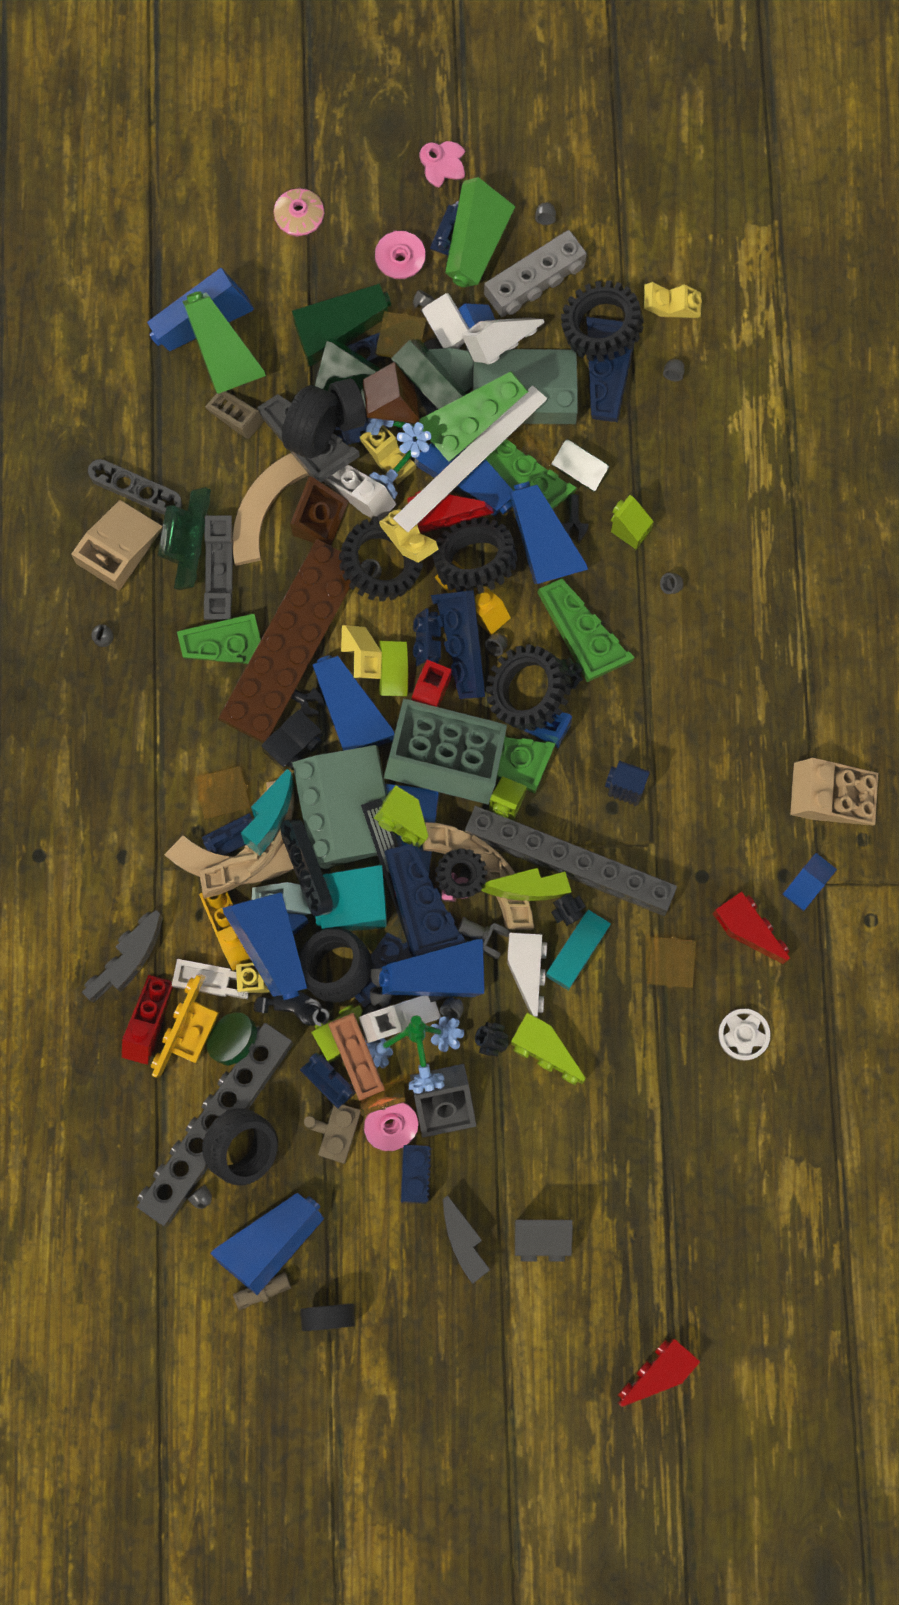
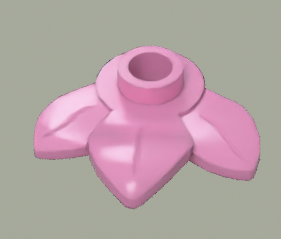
M450 141L440 145L436 143L425 144L420 150V160L425 166L427 180L439 188L444 178L463 179L465 172L459 158L465 153L464 148ZM429 152H434L437 158H432Z

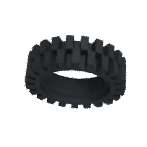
M601 281L595 282V289H591L589 283L585 285V293L578 289L575 291L577 299L570 296L568 299L569 305H564V314H561L562 329L568 345H570L574 353L577 351L578 356L583 358L586 354L587 359L593 361L596 355L598 362L604 361V355L608 354L609 360L615 359L614 352L618 351L621 357L625 354V346L631 350L634 347L632 340L639 341V333L643 332L642 323H644L639 301L636 295L631 293L630 288L626 286L623 289V285L618 282L614 287L612 281H606V285L603 287ZM612 304L620 307L625 312V320L621 328L608 337L592 338L580 330V322L583 316L595 306Z
M372 517L370 522L368 519H365L361 522L360 526L358 524L355 525L347 535L341 547L342 551L339 554V560H342L339 565L340 571H345L343 578L345 581L350 579L349 587L352 590L355 587L360 589L357 593L360 596L367 593L369 594V600H374L376 596L379 597V601L385 602L387 597H389L390 601L395 600L398 595L401 597L407 590L412 588L420 575L423 563H421L422 561L419 563L403 556V572L390 580L376 579L364 571L358 558L360 546L368 540L378 538L392 542L381 528L378 517Z
M472 518L470 525H467L466 520L460 521V528H457L454 524L450 526L451 533L445 530L442 533L443 539L438 538L436 540L439 550L432 554L434 564L442 584H447L448 589L451 591L456 588V592H462L465 588L466 591L477 588L480 594L485 593L483 589L485 586H488L491 591L495 589V581L502 585L505 582L504 577L509 578L512 575L511 570L516 568L517 554L509 529L506 530L505 525H499L496 520H492L489 524L488 518H482L481 524H478L477 518ZM489 543L498 549L496 557L490 563L479 568L460 569L452 564L454 555L460 549L471 544Z
M526 645V648L517 646V652L511 649L506 652L509 658L506 659L501 656L498 659L502 664L499 668L493 665L491 670L496 675L495 677L488 675L487 681L492 683V686L486 687V693L491 695L487 697V701L492 705L490 707L492 712L497 714L496 717L519 730L525 731L526 728L529 731H534L535 726L540 729L546 727L544 721L550 724L554 722L555 719L552 716L554 713L559 716L563 711L558 707L560 704L567 705L568 700L563 698L564 694L570 695L571 689L566 687V684H571V681L565 675L569 672L563 666L564 663L552 653L539 646ZM527 666H541L548 678V689L544 698L532 709L516 710L509 699V686L515 674Z

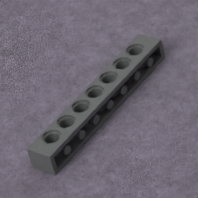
M477 806L474 807L465 829L466 833L477 836L494 849L555 873L566 872L567 878L662 916L666 915L677 888L676 885Z
M264 1023L262 1027H256L257 1038L254 1044L251 1043L248 1049L250 1050L249 1054L236 1063L230 1073L226 1071L217 1083L220 1088L214 1096L210 1094L201 1106L204 1111L198 1119L194 1117L185 1129L188 1134L182 1142L178 1140L169 1152L172 1157L166 1165L162 1163L153 1175L156 1180L150 1188L146 1186L138 1196L137 1200L140 1203L137 1208L164 1227H168L208 1169L203 1153L195 1154L191 1150V1144L194 1140L205 1138V1133H207L208 1119L212 1116L222 1115V1113L231 1109H249L294 1045L290 1039L268 1024ZM257 1049H268L269 1055L265 1061L259 1062L255 1060L254 1053ZM245 1070L251 1071L253 1073L252 1081L248 1084L239 1083V1074ZM228 1093H234L237 1096V1102L232 1107H225L223 1105V1098ZM180 1162H187L189 1166L188 1173L183 1177H178L175 1173L176 1165ZM164 1185H170L173 1190V1194L168 1200H162L159 1197V1190Z

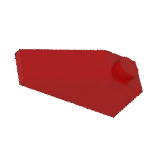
M421 491L416 492L415 496L407 498V502L412 501ZM448 494L417 525L420 533L423 534L458 524L463 520L468 521L472 518L492 514L494 510L485 501Z

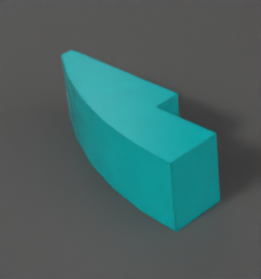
M288 769L251 807L254 819L241 832L244 844L259 856L262 855L273 841L288 812L294 786L292 773Z
M587 910L547 971L546 977L569 991L611 923L592 911Z

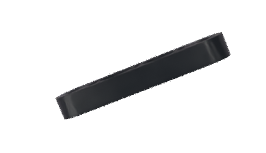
M300 819L285 820L281 824V836L308 908L313 916L328 915L333 908L332 897L304 824Z

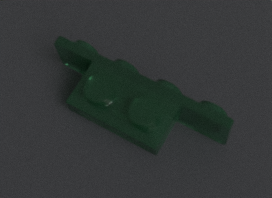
M207 487L191 491L188 511L174 505L166 506L158 556L178 564L174 589L177 590L193 588L197 579L196 572L201 555L203 533L205 531V516L210 505L211 489Z

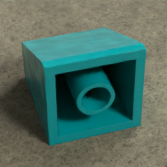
M382 865L323 874L332 897L333 908L328 915L315 916L316 926H321L322 930L338 927L349 931L388 928Z

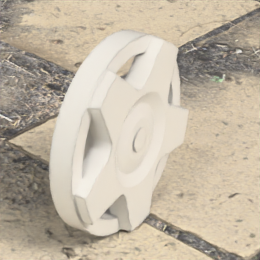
M738 1009L729 1013L721 1022L718 1032L719 1042L723 1050L732 1058L743 1061L752 1060L760 1056L768 1047L770 1028L764 1017L756 1011ZM749 1014L750 1016L742 1020L737 1015ZM760 1022L764 1027L765 1034L758 1031ZM727 1023L730 1031L723 1035L724 1027ZM754 1046L762 1047L758 1052L751 1055ZM728 1047H736L738 1054L731 1051Z

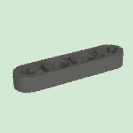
M102 459L95 460L89 465L88 474L94 484L165 516H176L182 510L181 497L169 488ZM104 468L105 473L112 477L111 483H109V477L101 474L98 478L95 471H100ZM121 477H128L131 483L129 487L121 489L117 487V481ZM145 487H150L154 490V495L149 499L140 497V491ZM160 492L163 500L170 502L171 499H174L176 506H170L168 509L165 502L159 500Z

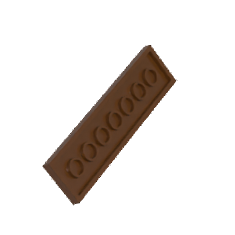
M318 539L315 540L218 718L219 721L261 743H264L271 736L350 589V579L345 581L343 578L345 571H340L339 565L342 560H339V554L341 551Z

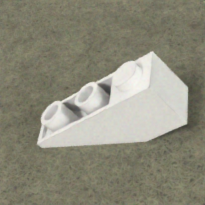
M517 318L480 321L464 332L462 337L474 362L491 364L500 358V354L515 348L518 345V341L522 338L533 335L537 331L536 328L544 323V320Z
M346 465L324 480L328 486L371 519L372 517H378L379 521H381L396 505L384 485L350 465Z
M509 933L507 964L530 1014L537 1018L538 1013H543L544 996H539V985H545V969H540L541 959H546L547 942H542V935Z
M420 996L358 1017L366 1043H370L402 1032L409 1025L413 1016H420L425 1024L440 1019L441 1016L436 1001L430 1002L428 996Z

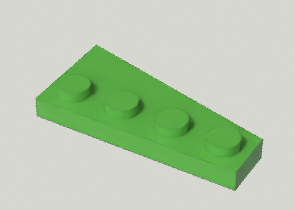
M510 371L420 419L419 423L424 425L423 432L429 431L431 433L430 441L450 462L529 391L516 375Z
M507 439L485 458L513 491H515L514 485L528 481L530 486L538 485L552 509L556 508L577 489L571 483L567 484L560 479L559 475L552 470H547L538 464L537 460L529 454L525 455Z
M559 579L538 590L539 597L573 658L580 664L581 672L587 682L634 660L635 657L629 651H625L614 634H610L602 626V621L595 614L592 615L584 606V602L563 579Z
M505 736L497 778L506 777L527 786L528 791L536 793L556 743H543L533 741L532 739H515Z

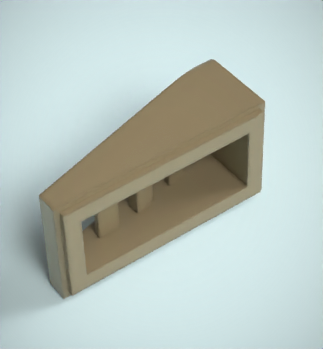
M227 391L219 394L216 393L205 406L206 410L247 439L263 423V418L257 409ZM225 400L228 401L221 410L218 409ZM233 406H235V408L228 415L227 413L232 409Z

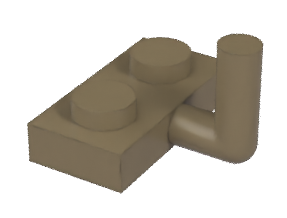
M342 1105L338 1109L334 1106L328 1123L315 1120L311 1116L304 1119V1125L308 1129L325 1134L318 1156L345 1164L362 1112L361 1110Z

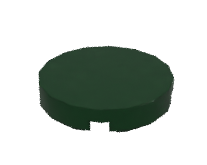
M238 1012L221 1018L212 1028L207 1039L209 1056L218 1063L227 1066L236 1064L244 1059L250 1052L248 1049L251 1043L254 1044L257 1038V1028L254 1021L245 1014Z

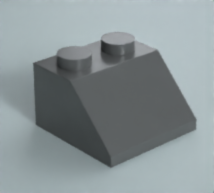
M464 1064L431 1070V1073L443 1074L445 1086L440 1089L434 1087L432 1091H425L424 1088L422 1093L413 1092L422 1138L476 1127ZM417 1074L410 1075L411 1081L414 1080V1076Z
M515 1220V1256H520V1262H537V1256H548V1262H565V1256H571L572 1220Z

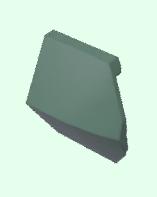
M454 348L428 349L464 392L473 387V359L469 351Z

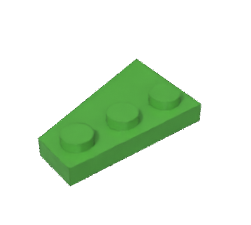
M255 614L177 631L182 655L186 659L248 664L261 641Z

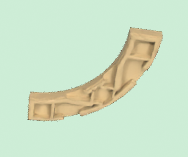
M292 453L268 467L256 479L243 498L233 531L235 566L261 561L259 541L261 526L266 513L287 486L309 476Z
M275 781L266 782L267 790ZM294 786L291 802L284 821L290 820L293 817L295 803ZM281 828L261 856L245 845V848L235 857H231L210 868L199 870L203 897L208 898L230 891L245 883L262 870L275 856L283 843Z
M425 822L428 838L422 844L423 851L446 854L460 848L473 850V853L479 854L481 856L480 860L486 863V866H484L488 873L484 878L487 879L486 882L516 874L495 849L477 836L470 835L453 826ZM496 896L507 930L534 929L529 901L511 900Z
M182 836L164 854L174 864L200 877L199 870L210 868L231 858L230 856L219 855L202 849L185 836ZM283 843L275 856L262 870L241 885L272 880L294 870L285 844Z

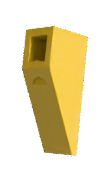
M452 561L453 565L460 569H464L457 562ZM438 574L435 576V579L448 593L456 592V588L451 591L448 589L447 584L443 585ZM486 586L483 587L485 593L480 594L478 589L474 588L477 624L492 635L510 619V615L503 601Z
M228 892L204 898L203 893H200L202 903L232 971L236 969L237 964L251 963L252 960L222 909L233 905Z

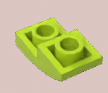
M380 641L379 649L382 652L379 695L407 696V642Z

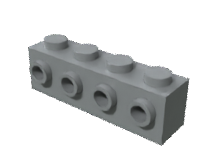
M567 230L484 283V295L501 318L506 314L512 315L528 300L534 301L539 298L542 291L549 287L554 288L558 286L567 275L571 273L576 274L581 271L585 265L586 252L570 230Z

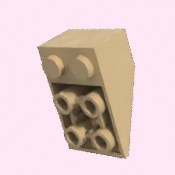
M119 500L86 532L71 555L77 565L120 591L162 531L163 526Z
M816 758L794 763L790 815L811 820L873 826L876 819L878 773Z

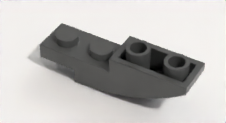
M157 910L153 913L147 912L138 921L139 926L132 932L128 930L118 939L119 944L116 948L123 955L119 958L117 956L112 958L105 965L106 970L99 977L94 975L85 983L86 989L82 993L92 1003L99 999L113 985L121 993L140 972L156 944L161 929L163 917Z

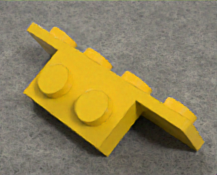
M198 974L195 976V979L192 977L189 979L184 991L187 993V997L184 1003L180 1002L173 1015L176 1018L173 1028L167 1029L163 1037L162 1043L165 1044L161 1054H156L151 1064V1068L154 1069L153 1077L158 1078L162 1076L172 1053L194 1063L198 1062L219 1015V1012L195 1002L206 976Z

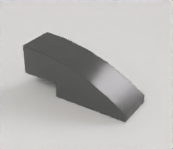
M446 1196L443 1198L448 1236L462 1270L473 1284L490 1271L474 1249L482 1240L451 1199Z

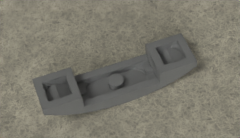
M205 516L206 585L204 593V620L231 619L233 590L232 516Z

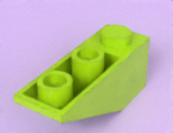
M527 1013L511 1041V1045L515 1047L513 1051L524 1058H528L530 1055L538 1059L537 1064L552 1072L553 1068L563 1073L562 1079L573 1085H576L577 1082L583 1084L586 1079L552 1026Z

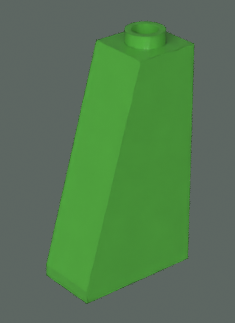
M479 177L466 180L462 184L445 272L453 279L452 281L456 285L463 288L478 285L515 208L513 204Z
M197 291L187 295V300L182 301L217 394L266 376L262 367L207 292L202 294L201 291Z

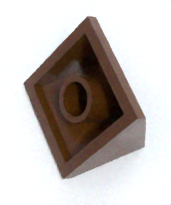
M395 362L363 379L362 384L367 418L409 423L420 421L415 386Z
M309 477L290 523L293 536L312 543L318 539L331 546L349 501L315 478Z

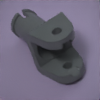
M465 917L462 918L457 928L460 934L472 940L483 939V954L494 959H499L501 954L486 946L491 933L495 932L504 937H509L510 933L509 930L496 923L483 927Z

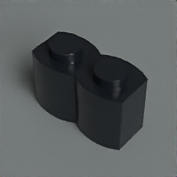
M298 710L261 747L262 751L284 772L287 769L293 771L292 762L302 760V756L308 751H315L322 743L321 738L323 734L302 711Z

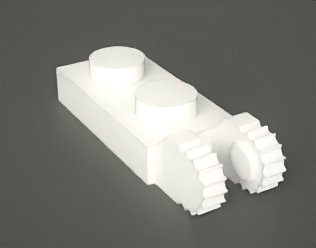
M177 959L172 981L173 987L185 989L191 977L195 979L196 975L201 974L206 977L199 992L223 997L228 995L248 999L249 993L237 992V989L228 988L230 979L237 980L236 972H233L231 969Z

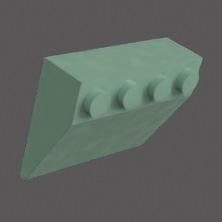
M511 349L500 354V358L491 364L473 361V391L512 371L527 389L533 385L547 398L522 424H576V352L574 353L572 350Z
M403 698L384 778L489 805L496 783L507 725Z
M374 745L321 754L292 762L304 826L320 868L329 869L376 856L377 852L361 805L378 799H382L383 802L387 796L378 746ZM393 832V835H394V838H395V841H396V844H397L396 835H395V832Z

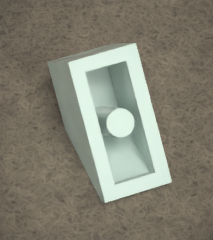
M286 882L252 888V900L282 892L287 913L311 914L299 884Z

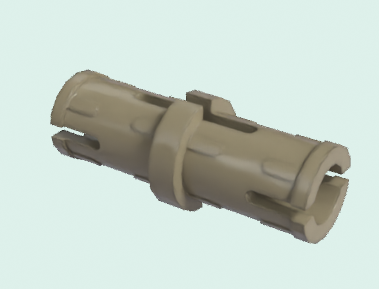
M283 1272L273 1277L258 1295L247 1288L234 1293L233 1297L240 1311L255 1303L267 1302L270 1297L292 1288L286 1273Z

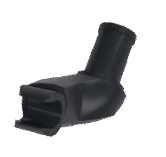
M298 991L299 996L283 1000L282 995L274 996V998L260 996L254 1003L253 1010L256 1012L268 1013L269 1005H274L275 1011L293 1012L301 1022L308 1026H321V1024L325 1025L329 1021L328 1011L323 1009L318 1001Z

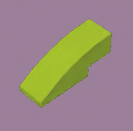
M538 868L490 880L481 886V891L521 901L549 900L563 897L572 892L566 872L541 878Z

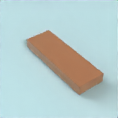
M354 1013L329 1022V1028L359 1101L384 1091V1086Z

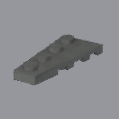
M277 394L257 407V410L267 425L282 441L283 424L291 403ZM334 433L325 449L317 457L312 459L305 458L290 451L307 473L319 482L324 481L360 457L357 449L343 443L342 439Z

